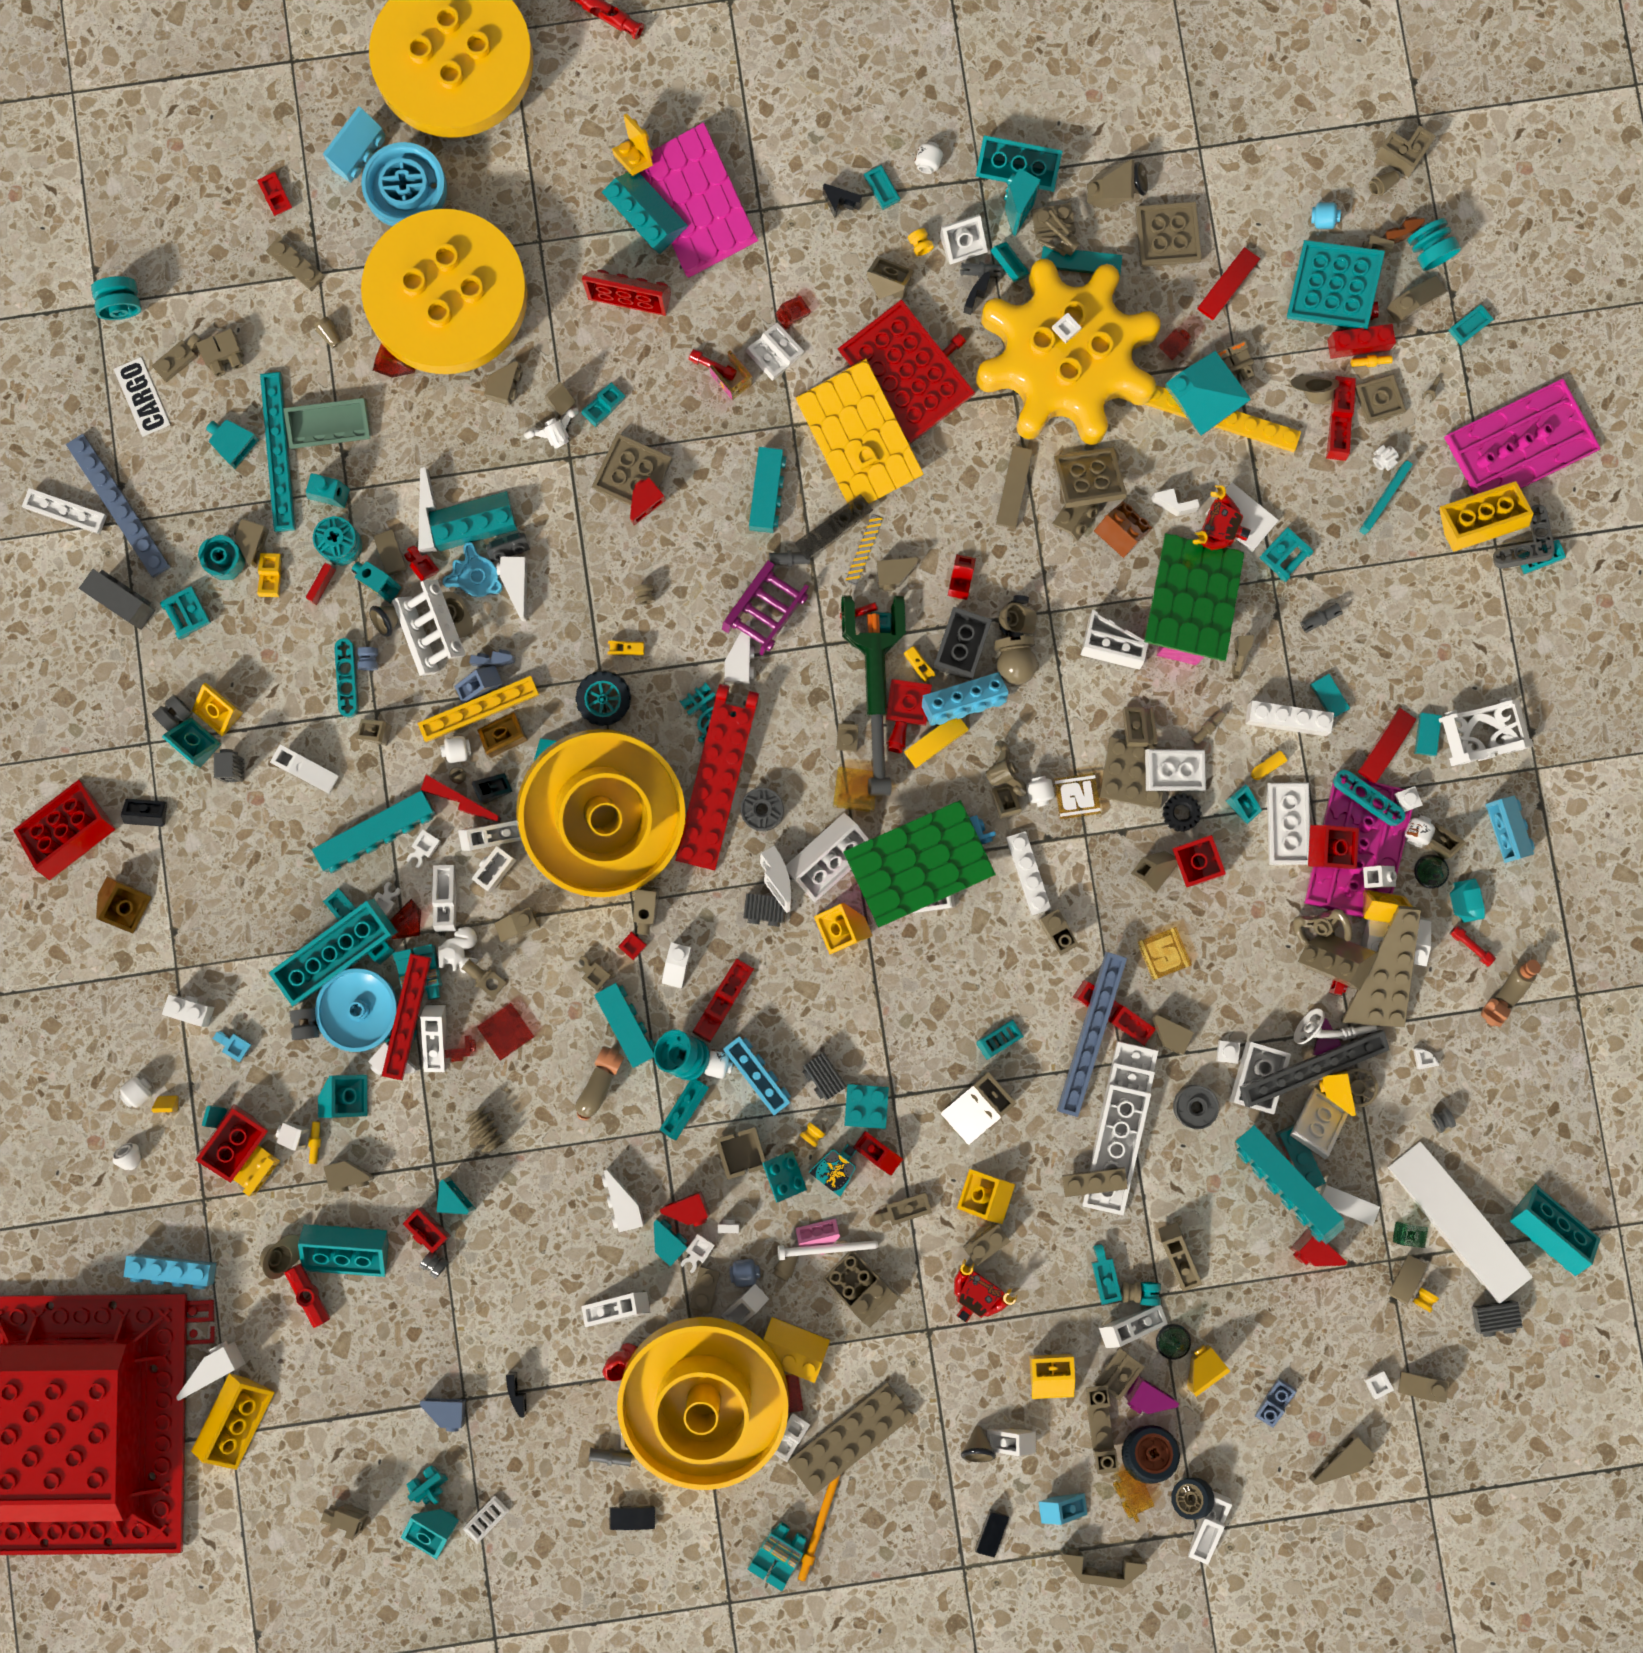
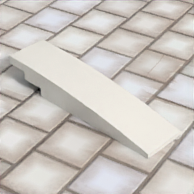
M1121 1041L1116 1043L1089 1171L1125 1167L1128 1189L1084 1195L1083 1207L1124 1215L1151 1097L1150 1092L1158 1056V1050Z
M1420 1141L1387 1167L1463 1264L1471 1270L1498 1303H1502L1533 1278L1476 1206Z

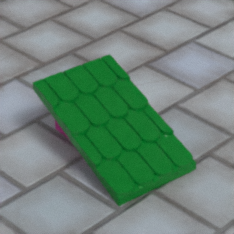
M1165 533L1144 642L1159 646L1157 656L1197 665L1204 657L1225 662L1231 637L1244 552L1229 548L1210 550L1201 544H1194V539Z
M961 800L843 851L878 928L996 875Z

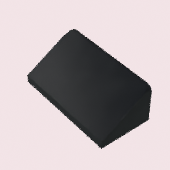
M125 799L121 812L123 823L163 827L166 818L167 802Z
M989 1509L975 1547L976 1553L995 1558L1009 1516Z

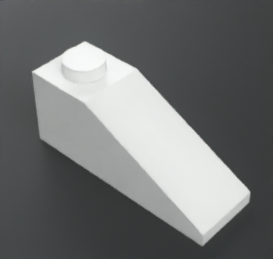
M500 557V563H497V575H500L520 619L526 621L528 561L525 557Z
M517 820L458 830L462 851L521 841Z
M425 1005L421 1014L424 1072H445L446 1005Z
M647 1292L630 1293L582 1306L585 1327L651 1313Z
M1159 1305L1112 1321L1100 1327L1099 1330L1105 1347L1114 1348L1130 1343L1168 1323L1162 1306Z

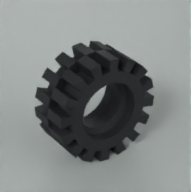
M1177 794L1171 797L1163 807L1164 812L1162 816L1165 818V824L1167 823L1170 829L1173 828L1177 832H1185L1195 827L1202 815V812H1200L1201 806L1197 803L1198 800H1194L1193 796L1186 794ZM1178 805H1184L1189 809L1190 815L1187 820L1181 821L1175 817L1174 810Z

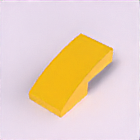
M260 553L257 594L259 597H279L281 554Z

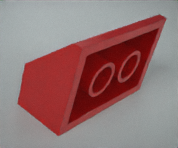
M233 1104L198 1152L195 1161L231 1183L268 1130L252 1115Z

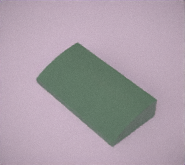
M365 398L283 408L290 449L371 439L368 405Z

